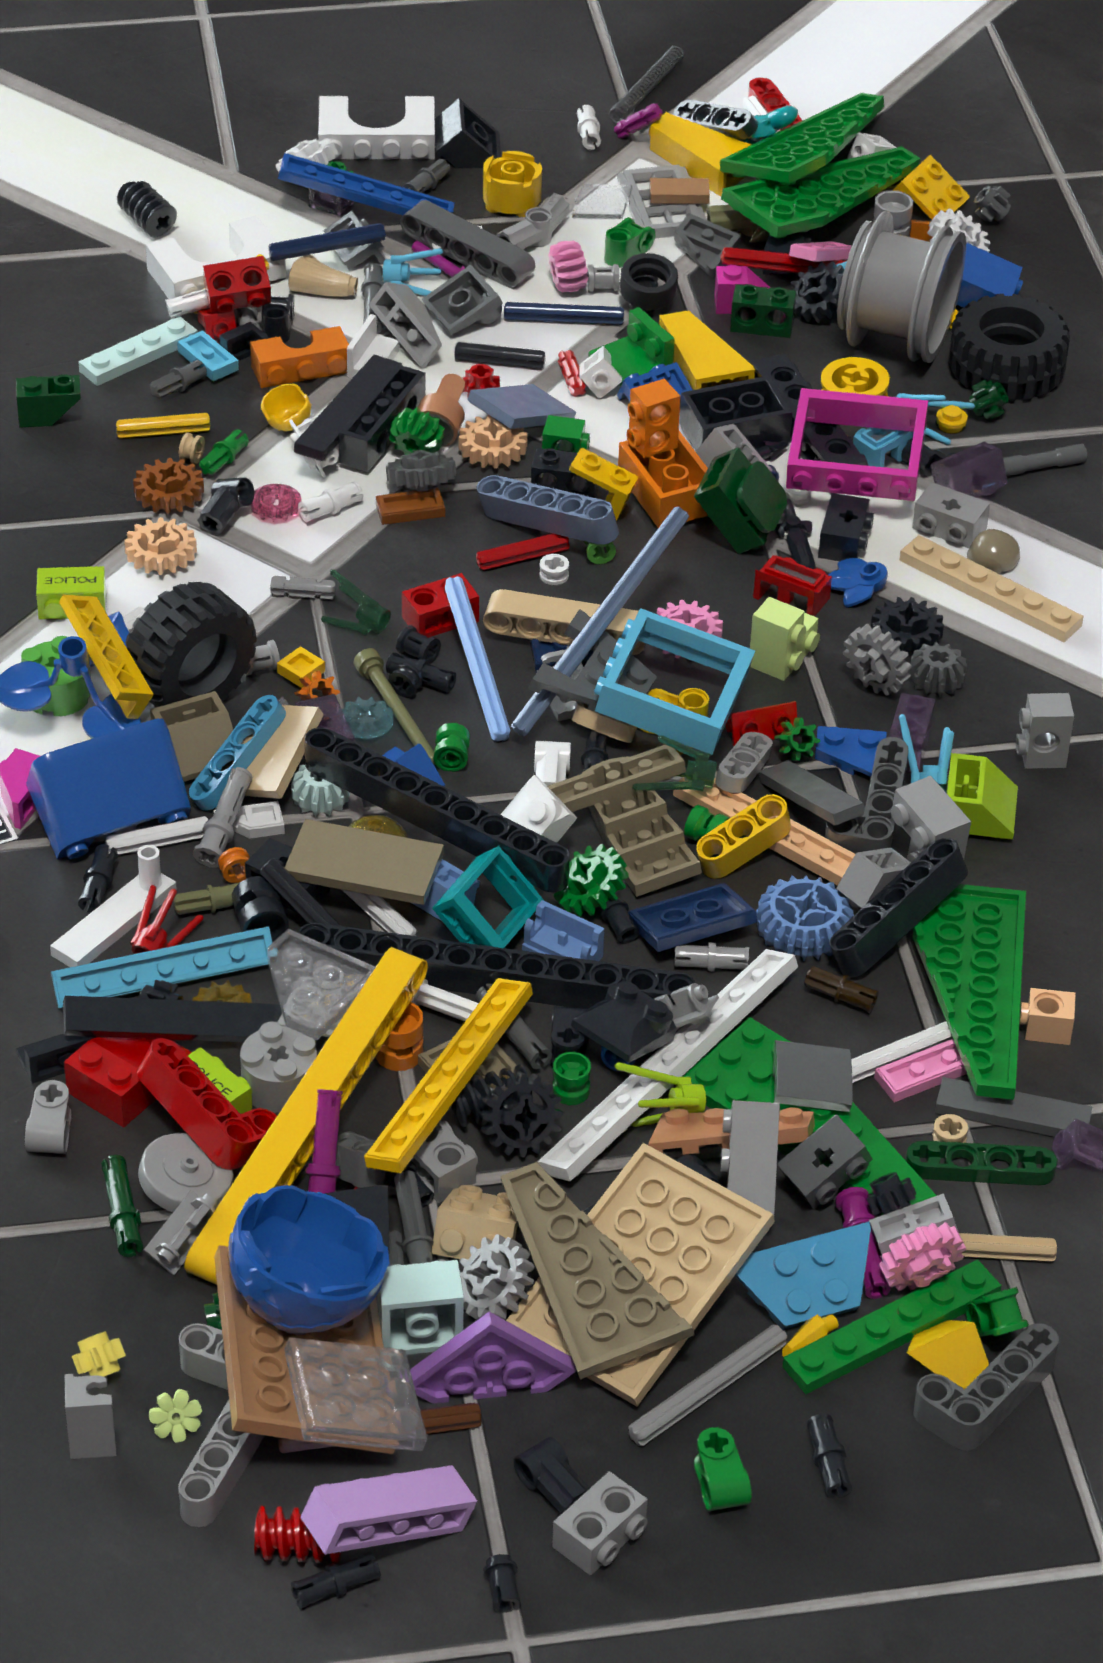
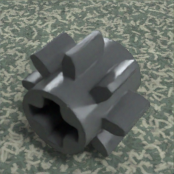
M986 186L978 193L974 200L978 207L975 213L984 222L986 220L992 221V219L996 222L1000 221L1010 210L1011 205L1007 200L1010 194L1001 186L998 188L996 186L993 188Z

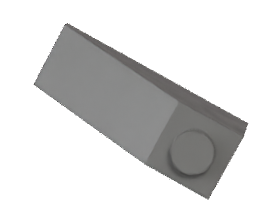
M385 282L368 305L421 368H425L442 346L427 309L408 285Z

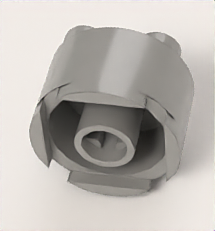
M267 1022L260 1027L259 1031L253 1033L245 1040L240 1051L241 1077L247 1080L252 1089L253 1106L268 1109L274 1113H279L317 1057L315 1040L312 1036L292 1027L281 1026L277 1022Z

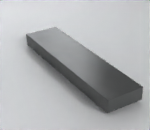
M789 760L759 771L762 784L835 826L865 814L863 802Z
M943 1077L935 1113L943 1115L954 1114L963 1119L1086 1143L1093 1107L1015 1091L1014 1100L976 1096L971 1082Z

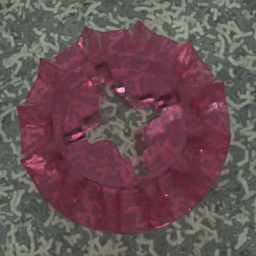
M268 484L255 490L254 500L250 505L252 513L259 514L261 520L271 518L274 522L276 519L281 518L287 521L289 515L295 516L298 514V504L302 501L300 493L291 486ZM278 500L279 504L273 505V503H275V501Z

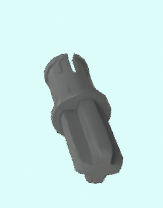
M439 159L429 168L419 170L417 176L406 183L403 188L424 193L429 189L433 190L436 188L437 182L451 170V167L446 163L445 159Z
M195 360L180 369H171L169 374L151 382L152 396L161 399L175 391L182 392L186 390L188 385L206 378V367L204 366L196 370L203 363L200 360Z

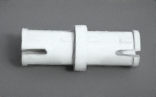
M583 105V113L581 108L577 110L579 120L577 129L580 136H582L583 146L586 149L594 150V142L597 147L601 144L599 136L600 123L595 118L594 108L589 105Z
M355 481L335 490L330 488L323 490L321 495L299 502L298 509H306L300 511L299 514L305 522L327 513L336 514L340 511V508L362 501L363 494L356 495V493L362 492V488Z

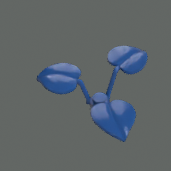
M118 611L108 617L126 646L125 641L129 631L122 614ZM70 636L59 643L60 659L54 660L55 667L50 678L48 670L43 665L33 661L17 663L0 675V703L10 709L23 712L37 710L49 703L51 691L48 686L56 683L61 669L73 677L82 675L92 700L96 705L87 709L82 717L83 729L91 739L141 723L140 717L138 719H127L112 694L103 701L99 699L88 671L89 665L93 667L95 664L87 652L85 641L80 637Z

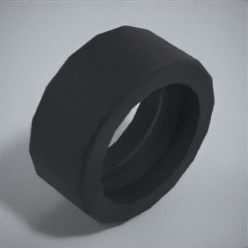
M654 253L634 255L625 261L621 269L620 293L625 301L641 309L665 307L673 301L676 295L678 270L673 262L664 256ZM642 275H651L661 279L665 284L658 287H645L637 284L632 279Z

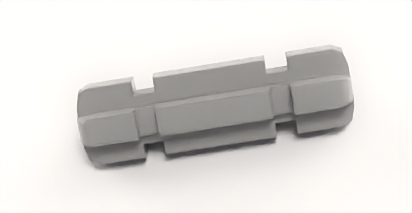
M273 576L270 582V592L275 596H285V593H289V597L316 599V596H320V599L332 600L335 597L336 585L333 580L322 579L321 583H319L317 579L290 577V580H286V576Z

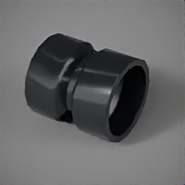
M263 876L250 877L241 881L232 892V903L239 918L241 931L244 932L269 926L272 943L280 940L289 928V921L282 905L280 894Z

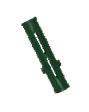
M121 1155L108 1156L110 1169L106 1159L101 1163L111 1208L109 1223L111 1229L114 1228L119 1254L124 1257L136 1256L134 1243L139 1253L143 1250V1242L139 1232V1225L141 1223L140 1212L136 1211L134 1207L125 1158Z

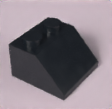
M460 98L435 118L436 152L441 159H445L446 162L449 161L456 168H483L485 161L493 155L494 159L501 157L499 132Z

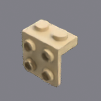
M461 1185L459 1188L453 1189L438 1208L431 1253L460 1260L461 1258L469 1260L472 1256L469 1248L474 1246L480 1249L481 1241L484 1237L493 1241L495 1235L499 1234L506 1239L510 1237L515 1240L516 1229L519 1224L507 1194L498 1193L496 1196L482 1193L481 1188L472 1185Z

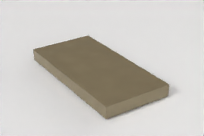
M305 819L285 868L300 882L424 905L444 856V845Z

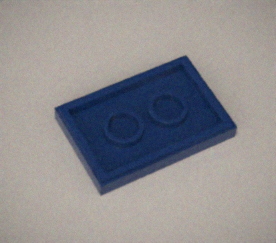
M726 883L628 912L638 927L639 934L658 952L757 923L756 910Z

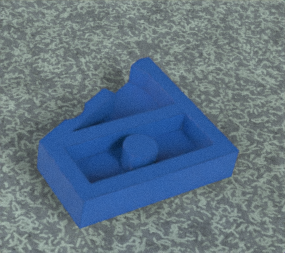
M818 726L817 738L820 739V742L816 743L815 759L828 765L837 766L841 771L850 775H854L857 770L871 777L877 746L882 739L886 738L887 732Z

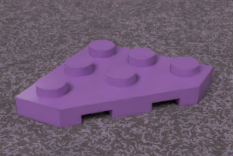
M488 1312L404 1373L402 1380L404 1389L434 1404L449 1402V1395L473 1393V1399L506 1396V1390L530 1387L531 1394L548 1392L576 1372V1368L571 1356L499 1316Z

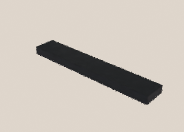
M374 354L294 442V452L324 461L339 444V432L394 367L397 364L402 365V363Z
M65 996L63 1000L64 1036L245 1042L250 1035L259 1031L264 1023H278L287 1004Z

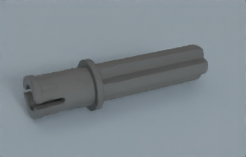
M409 1170L397 1173L394 1181L406 1239L402 1243V1249L407 1253L409 1264L433 1262L431 1253L433 1239L426 1232L415 1173Z

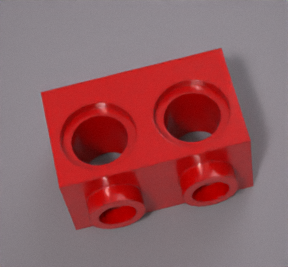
M264 256L203 266L204 286L210 313H227L238 308H257L271 303V286ZM249 283H257L258 285H256V286H249V285H247V284H249ZM219 288H226V289H228V290L219 291V290H217V289H219Z
M462 573L450 576L451 578L459 576L463 579L476 623L479 622L480 596ZM449 577L402 591V618L408 626L416 627L418 633L428 638L457 629L445 590L446 580Z

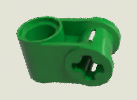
M627 217L615 227L608 229L605 238V263L610 266L618 264L619 267H623L625 261L632 256L646 253L655 241L656 232L654 228L649 226L644 228L636 224L634 219Z
M1017 1287L992 1293L966 1304L967 1321L975 1323L979 1337L992 1334L997 1336L1029 1326L1028 1321L1022 1318L1016 1299V1295L1019 1293Z
M718 1427L704 1430L697 1440L699 1453L694 1460V1470L701 1487L706 1509L714 1511L750 1504L752 1498L750 1480L746 1469L742 1465L732 1435Z

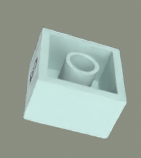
M458 1260L388 1266L382 1288L377 1294V1306L385 1357L434 1352L463 1331L464 1297Z

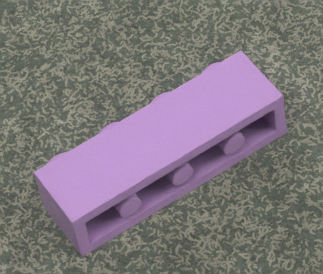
M453 1465L315 1486L300 1518L323 1553L330 1554L461 1532L477 1500Z

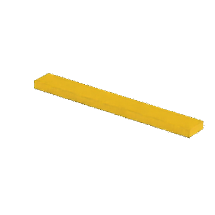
M497 978L365 1154L364 1159L367 1168L402 1173L532 996L531 983Z

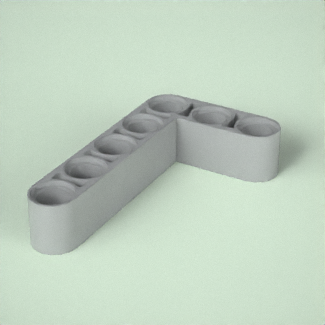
M200 1323L186 1326L179 1335L181 1369L190 1377L228 1390L222 1330ZM229 1400L178 1485L181 1518L186 1524L193 1527L207 1526L216 1519L265 1436L233 1431Z

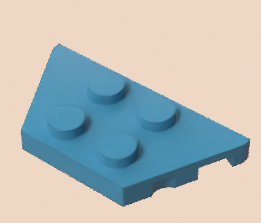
M870 1222L751 1253L735 1274V1277L749 1290L747 1294L758 1305L767 1309L769 1317L782 1330L803 1325L808 1319L817 1314L823 1318L830 1314L836 1316L857 1310L861 1303L871 1231Z

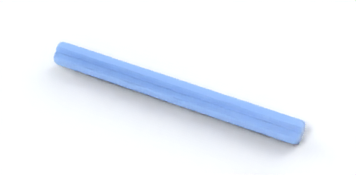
M459 576L455 578L449 577L446 580L445 590L491 738L495 742L506 741L510 733L509 724L463 579Z

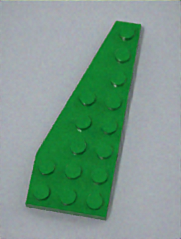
M859 93L719 160L720 171L732 173L733 177L738 178L749 176L755 177L756 181L767 179L778 181L783 186L793 185L796 183V180L814 174V171L826 166L884 108V96Z
M901 146L829 163L814 171L813 175L796 180V183L793 185L783 186L778 181L761 179L723 188L721 200L730 205L733 210L749 218L752 223L759 225L769 232L771 236L784 238L790 234L808 232L810 229L826 225L908 176L920 164L921 158Z
M959 884L913 928V939L976 1096L1014 1100L1017 1075L1026 891Z
M749 1017L683 1077H690L692 1084H702L704 1086L706 1106L710 1109H731L733 1100L774 1103L775 1040L790 1041ZM853 1101L850 1112L780 1104L779 1112L786 1108H799L803 1112L814 1111L815 1126L812 1134L837 1114L866 1146L873 1160L868 1163V1167L862 1175L855 1179H849L839 1188L842 1191L851 1187H862L868 1193H871L873 1190L870 1184L874 1180L886 1174L897 1172L900 1181L909 1177L917 1194L915 1195L916 1199L910 1201L912 1205L937 1196ZM802 1142L778 1144V1151L787 1156ZM827 1161L823 1165L828 1168L832 1164Z

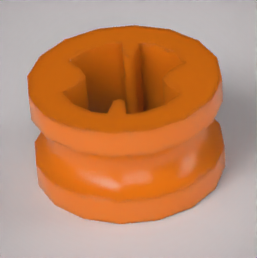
M234 847L220 855L218 866L226 881L238 883L246 879L245 862L250 858L246 849Z

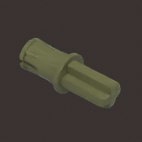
M239 883L221 887L207 885L204 890L176 894L173 900L174 909L177 914L205 910L215 913L216 909L233 906L232 892Z

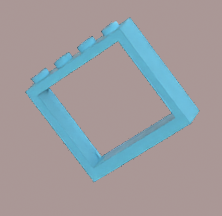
M640 608L635 620L628 619L622 638L619 637L613 655L607 661L603 672L604 677H599L594 690L595 694L599 695L595 712L713 755L747 678L755 650ZM638 641L730 674L711 718L617 684Z

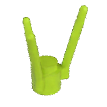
M620 1062L615 1064L617 1070L676 1085V1088L670 1089L669 1099L640 1100L638 1102L640 1108L670 1107L671 1110L685 1109L689 1113L704 1112L706 1106L705 1088L702 1084H692L690 1077H676ZM662 1113L636 1119L631 1126L638 1127L658 1123Z

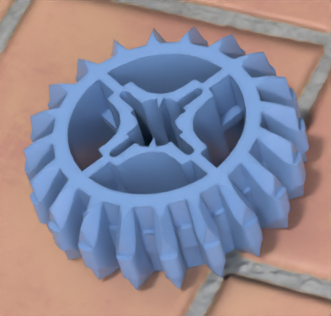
M791 875L788 882L778 879L775 886H768L765 894H761V898L758 901V909L756 910L757 929L759 936L764 937L765 945H774L775 951L778 952L785 951L788 954L799 955L803 961L807 956H813L819 960L822 953L832 956L833 952L829 944L830 938L854 916L852 906L849 904V898H846L844 894L836 890L834 882L824 884L821 877L817 880H809L807 875L803 879H796Z

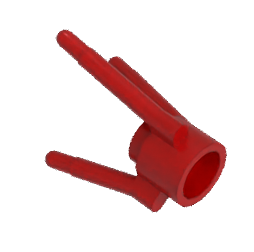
M151 885L136 933L130 942L132 952L138 954L178 945L204 919L203 915H197L167 944V932L160 926L172 905L177 890H170L153 924L148 925L146 928L157 890L155 885Z

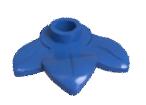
M849 558L838 562L839 570L828 574L832 577L831 590L844 591L843 601L845 607L857 605L871 598L873 592L881 590L886 585L888 571L885 565L879 562L867 563L859 558Z

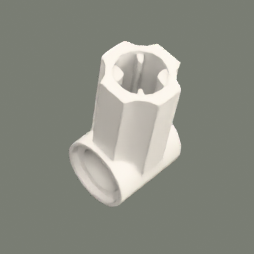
M536 741L534 772H536V776L546 786L566 780V774H569L571 743Z

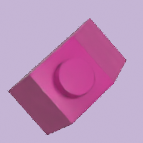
M716 266L714 294L716 314H731L736 284L771 287L747 266Z
M15 748L9 757L0 763V791L14 827L22 829L36 811L26 782L31 764L40 756Z

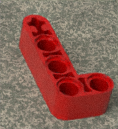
M158 1038L152 1041L137 1070V1076L143 1085L210 1160L223 1169L233 1170L245 1166L277 1117L274 1112L264 1108H256L240 1114L180 1046L169 1039Z

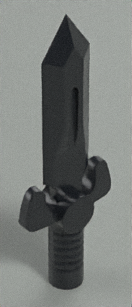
M787 499V506L783 512L785 522L778 523L775 532L779 537H784V531H786L793 559L798 564L814 569L816 563L806 534L812 533V522L809 520L800 521V518L796 516L791 499Z

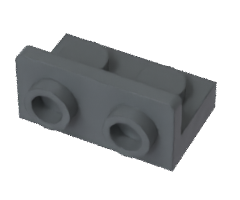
M351 211L324 229L323 232L329 233L367 226L369 224L365 218L358 220L354 212ZM381 242L336 250L349 270L361 264L373 254L380 264L384 263L385 260L380 251L385 249Z

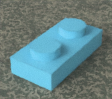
M203 330L177 341L178 352L191 363L195 360H200L203 364L197 368L200 369L205 366L207 377L212 381L239 370L238 359Z

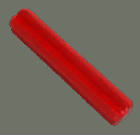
M552 533L479 551L476 553V562L480 570L484 571L568 550L570 541L569 537Z

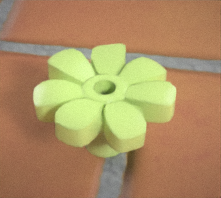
M178 1389L174 1394V1398H171L168 1393L160 1394L157 1397V1403L160 1408H152L149 1411L150 1422L157 1424L154 1428L155 1434L160 1438H165L171 1432L174 1442L184 1441L186 1439L185 1429L196 1432L201 1425L199 1419L195 1417L202 1412L199 1401L192 1400L188 1402V1392L183 1389Z

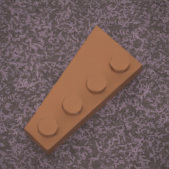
M714 1108L702 1113H689L685 1109H673L662 1113L648 1146L663 1153V1149L682 1148L683 1155L699 1153L698 1148L710 1144H718L722 1148L729 1149L730 1133H723L724 1109ZM799 1108L781 1110L779 1112L778 1144L803 1142L812 1135L815 1126L814 1111L803 1112Z

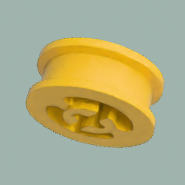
M860 357L842 358L829 363L821 373L822 390L888 396L889 374L882 365L873 360Z

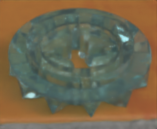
M358 697L355 703L348 701L345 703V707L339 710V725L346 734L355 738H377L387 733L393 726L392 708L387 707L385 701L375 702L373 697L368 700H362Z

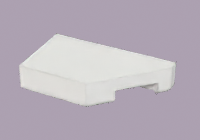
M274 801L241 806L234 820V832L249 839L285 834L279 802Z

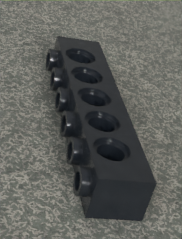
M785 353L751 361L755 368L754 378L770 376L792 411L791 442L801 388L812 389V386L809 382L805 381L799 373L798 367L792 364ZM806 421L800 454L802 459L868 466L865 455L858 451L853 444L852 438L846 435L839 424Z

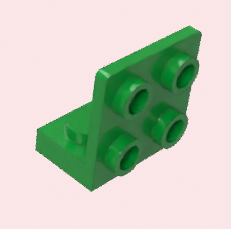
M640 307L629 311L628 336L603 345L611 354L612 366L622 376V381L634 373L639 375L645 374L659 364H665V366L672 364L674 360L675 338ZM601 347L589 351L588 357H590Z

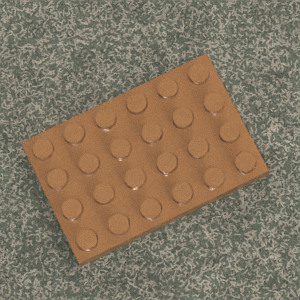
M219 1245L214 1259L232 1430L393 1454L398 1444L376 1297L360 1315L344 1325L323 1332L305 1333V1335L286 1333V1331L277 1329L275 1326L267 1323L264 1318L256 1314L245 1298L239 1294L231 1275L228 1247Z

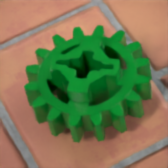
M600 844L596 851H594L591 846H587L584 854H580L578 851L574 852V858L571 862L569 861L568 885L564 890L554 893L553 896L565 911L574 912L576 916L580 917L586 910L592 916L594 915L595 908L600 907L605 910L607 908L606 902L609 899L613 901L618 899L615 894L616 891L626 888L622 880L629 877V873L625 869L627 864L613 847L606 849L603 844Z

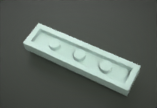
M179 316L79 361V372L96 386H99L178 350L177 341L198 333V330Z

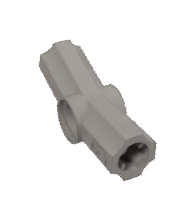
M553 193L539 207L529 209L526 212L525 220L497 233V236L521 249L528 246H547L551 243L552 232L569 213L570 204L565 201L562 195Z

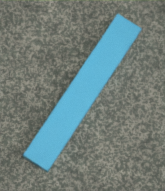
M268 926L51 971L58 1008H62L65 996L114 997L142 991L145 985L154 986L155 980L176 984L276 963Z

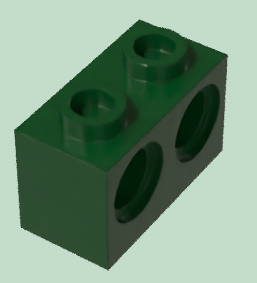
M736 284L732 300L730 332L791 338L796 291L780 287L767 288L751 284Z

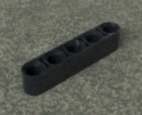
M942 838L930 844L830 938L831 950L843 975L857 977L868 971L964 881L968 875V869L956 840Z

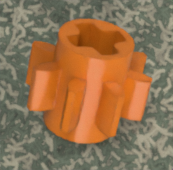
M320 671L313 672L312 681L306 676L301 677L299 680L303 686L301 690L294 692L295 695L301 696L303 701L301 706L319 707L321 711L323 710L322 705L328 709L334 708L335 704L331 700L334 695L340 693L332 685L334 677L321 679ZM312 689L322 690V697L313 695Z

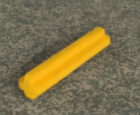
M208 413L116 421L117 436L120 439L206 432L210 430Z

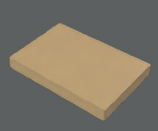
M283 705L286 710L283 722L246 769L252 774L253 778L245 796L278 799L283 797L305 753V734L309 730L317 728L324 715L319 707ZM251 734L248 737H246L243 744L250 741L253 738L254 734Z

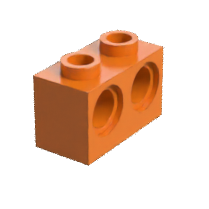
M666 379L631 389L630 403L628 404L629 429L626 432V436L630 446L635 448L643 458L678 448L681 396Z

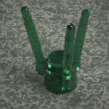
M335 569L330 570V574L341 583L339 589L360 604L356 611V618L359 620V623L328 616H322L321 621L356 630L365 636L370 630L377 634L385 630L391 618V611L370 598Z
M660 735L658 737L659 742L695 758V761H687L685 773L676 775L684 777V781L689 782L636 783L632 786L634 790L646 791L687 789L703 791L704 788L712 789L717 762L709 760L710 753L694 750Z

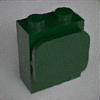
M739 447L713 458L694 494V498L738 554L750 549L755 551L761 548L767 542L769 532L775 530L787 506L786 493L767 466L761 461L751 464Z

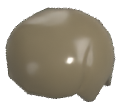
M987 529L976 536L968 549L967 559L1000 574L1001 572L1013 570L1020 560V547L1015 538L1008 533L997 529Z

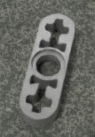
M758 732L745 733L720 763L715 780L716 785L730 793L745 791L769 760L773 744L772 740Z

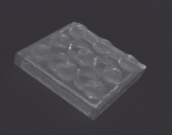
M298 1338L288 1339L284 1352L303 1440L423 1451L428 1439L405 1350Z

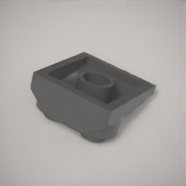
M471 264L422 298L423 303L451 335L475 322L480 324L492 323L502 313L503 302L500 296Z

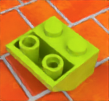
M951 753L947 795L970 819L969 834L1013 839L1018 786L987 757Z

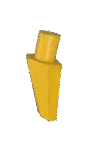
M817 1314L808 1319L782 1349V1356L785 1357L828 1335L829 1332L836 1330L839 1325L837 1318L832 1314L821 1318Z

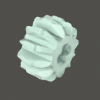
M299 765L298 771L294 773L291 779L292 799L295 805L301 807L302 813L313 811L316 817L320 812H325L330 816L332 810L341 811L344 803L349 801L350 792L309 772L305 765Z

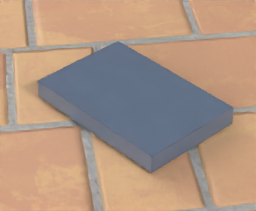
M534 384L470 390L468 401L509 429L544 426L548 415L575 418L576 411Z

